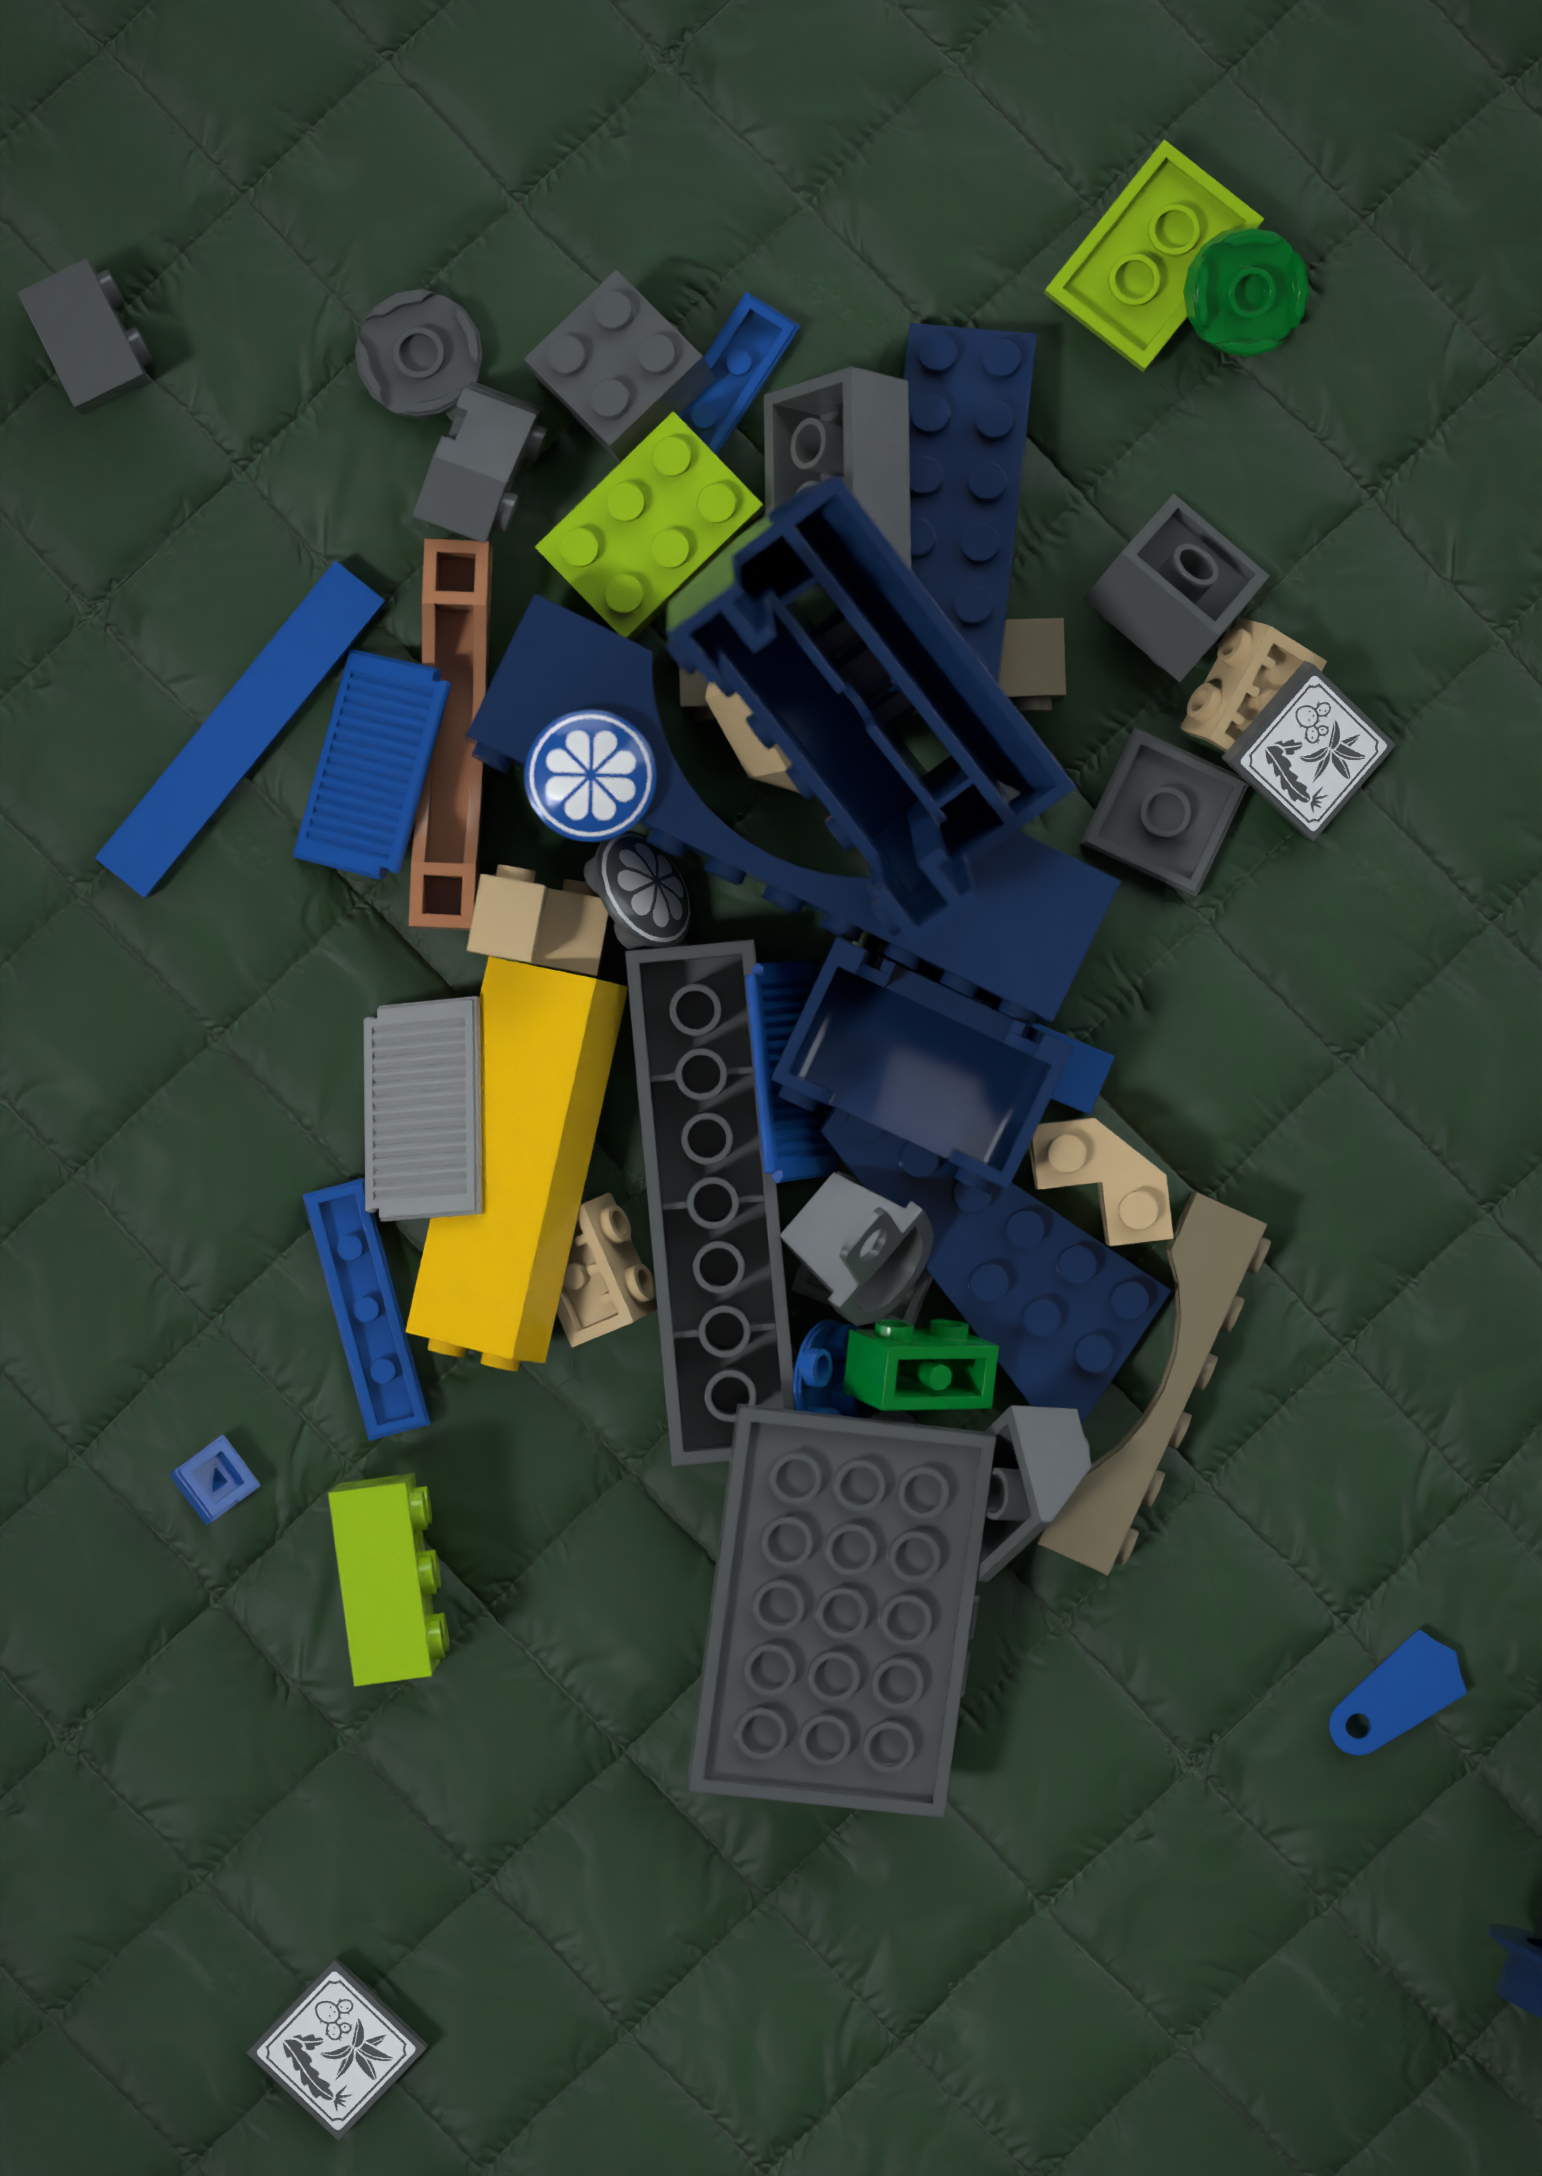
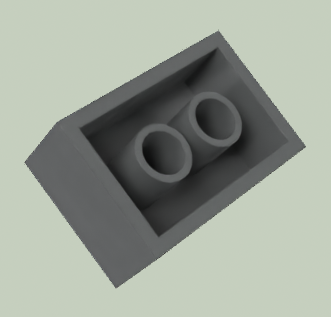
M851 366L764 394L765 516L804 487L839 475L911 569L908 381ZM817 582L807 590L820 594L827 593L820 582Z

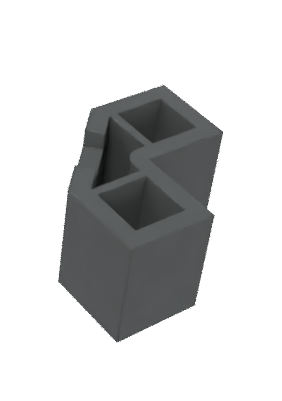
M474 381L464 387L455 407V417L449 435L441 437L412 516L486 543L494 536L496 529L506 532L519 500V495L510 492L515 475L524 468L526 461L534 464L537 463L547 439L549 428L539 425L545 408Z

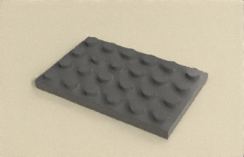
M737 1403L687 1778V1788L689 1791L944 1818L996 1436L980 1431Z

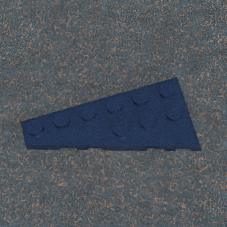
M833 1107L820 1126L819 1131L862 1187L903 1208H906L912 1201L924 1210L931 1221L934 1233L931 1254L925 1265L927 1272L974 1334L999 1346L997 1362L1031 1407L1077 1409L1082 1426L1172 1290L1011 1182L1008 1189L994 1184L990 1194H987L954 1178L959 1166L947 1159Z

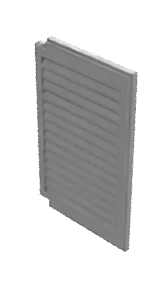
M479 996L382 1005L377 1009V1018H364L365 1211L374 1213L379 1210V1218L383 1222L483 1214L481 1021Z

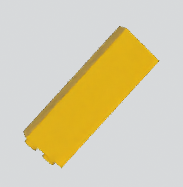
M488 956L480 993L483 1214L430 1218L405 1331L429 1338L427 1350L465 1358L466 1349L469 1348L483 1352L481 1364L518 1372L520 1361L546 1362L628 992L627 986Z

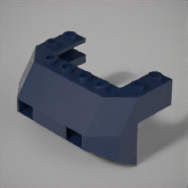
M839 475L801 489L741 534L668 603L669 627L665 630L671 640L666 643V646L674 659L689 676L699 670L710 685L715 683L728 699L736 693L740 696L752 712L745 720L758 740L768 750L776 744L792 763L785 771L797 790L807 801L817 795L831 813L824 821L836 840L846 851L856 846L867 859L872 881L867 886V890L874 900L870 907L878 920L892 936L902 931L914 947L979 900L971 864L1076 788L1062 767ZM817 582H820L839 609L815 627L795 599ZM916 710L919 711L952 754L929 772L925 770L893 728Z

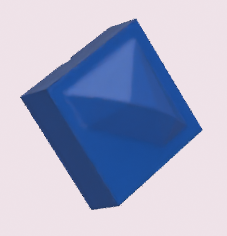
M224 1434L168 1474L206 1526L261 1486Z

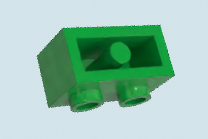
M934 1319L931 1320L930 1329H914L913 1324L904 1321L877 1320L875 1329L849 1330L843 1392L879 1410L992 1409L999 1346L968 1333L969 1325L961 1321Z

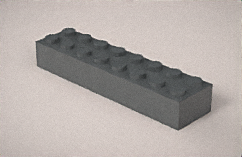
M754 940L625 951L672 1466L730 1461L737 1403L794 1410V1376L777 1188L775 1180H772V1175L764 1173L745 979L746 975L752 974V967H755L754 964H756Z

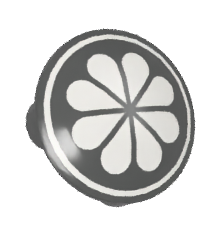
M627 830L616 837L603 840L600 843L596 855L585 863V880L589 887L600 895L604 907L615 922V934L623 946L632 951L639 950L644 946L656 949L672 947L684 939L691 924L692 906L686 882L679 868L667 852L646 842L647 836Z

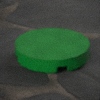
M1241 226L1220 232L1200 248L1188 268L1183 294L1187 318L1201 339L1219 351L1251 357L1273 351L1284 342L1281 339L1288 335L1291 328H1297L1305 315L1310 290L1306 265L1299 253L1294 252L1290 244L1286 242L1287 240L1276 232Z

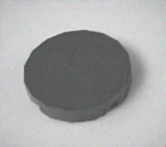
M423 289L396 293L376 305L361 328L355 348L359 376L373 399L393 414L414 419L442 416L454 409L464 387L473 381L478 383L484 359L479 331L467 311L446 296Z

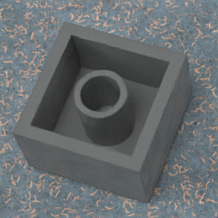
M617 270L524 358V361L539 383L619 463L673 411L679 415L715 380L703 355Z

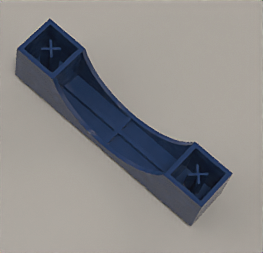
M534 593L466 734V741L476 745L472 753L473 758L504 773H507L511 763L525 769L527 756L532 744L542 730L554 720L568 713L581 710H601L615 714L631 723L643 735L655 760L656 786L654 795L648 809L636 823L650 830L646 842L678 858L683 857L687 849L708 858L703 870L736 886L742 885L745 877L766 887L761 896L762 899L793 914H800L803 906L823 914V917L818 926L851 942H858L861 935L864 934L881 943L876 952L877 955L908 970L913 969L916 971L921 962L938 971L933 982L973 999L978 991L995 998L991 1009L1030 1027H1033L1036 1019L1054 1021L1121 883L1120 880L1020 831H1016L970 865L979 900L914 947L902 931L892 936L872 911L870 904L874 900L867 890V886L872 883L871 877L826 874L796 866L768 854L726 826L704 804L689 785L674 760L665 739L656 709L652 682L653 651Z

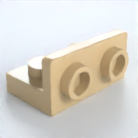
M1240 618L1234 628L1230 629L1222 638L1217 651L1218 658L1204 684L1200 685L1190 697L1187 705V715L1181 725V729L1191 736L1206 740L1227 752L1304 661L1314 664L1321 672L1327 661L1270 625Z
M606 1193L583 1203L579 1208L556 1312L571 1347L633 1323L658 1310L654 1277L650 1270L642 1264L630 1237L631 1226L628 1217L616 1205L611 1193Z

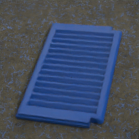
M349 649L292 857L382 881L386 878L388 871L394 874L401 872L452 686L448 681H440L442 675L440 669Z
M817 960L754 964L755 967H752V974L746 975L745 979L764 1173L771 1174L772 1180H775V1183L831 1176L833 1172L837 1173L838 1171L836 1152L819 1131V1128L831 1112L832 1106L818 1101L813 1112L779 1097L778 1094L783 1084L771 1079L819 977Z

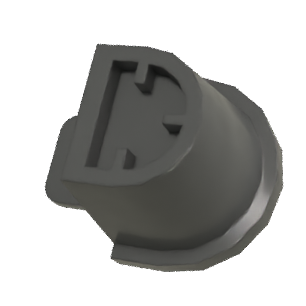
M833 1172L780 1234V1237L791 1252L832 1293L828 1300L836 1312L853 1324L861 1326L871 1324L885 1316L906 1297L920 1277L928 1261L934 1233L931 1221L924 1210L912 1201L906 1208H903Z

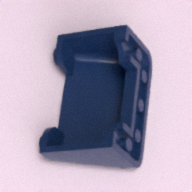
M837 937L771 1079L783 1084L778 1094L779 1097L812 1112L818 1101L834 1106L947 1159L959 1166L954 1178L990 1194L994 1184L1006 1189L1009 1188L1074 1047Z

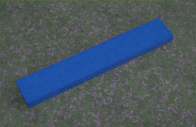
M335 560L105 844L95 859L147 899L387 602Z

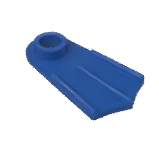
M1416 1630L1333 1709L1329 1718V1733L1335 1745L1348 1754H1369L1466 1695L1467 1690L1460 1674L1457 1652L1438 1643L1422 1630ZM1361 1713L1368 1721L1367 1731L1360 1737H1351L1347 1733L1346 1722L1351 1715Z

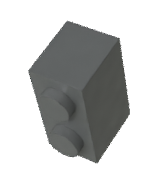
M86 258L17 292L74 408L82 416L151 383L143 366L152 362L153 358L137 327L125 330L115 308L124 305L125 302L108 269L97 274L95 268Z

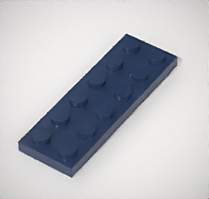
M910 323L903 380L908 381L911 571L999 685L1038 343L1037 334Z

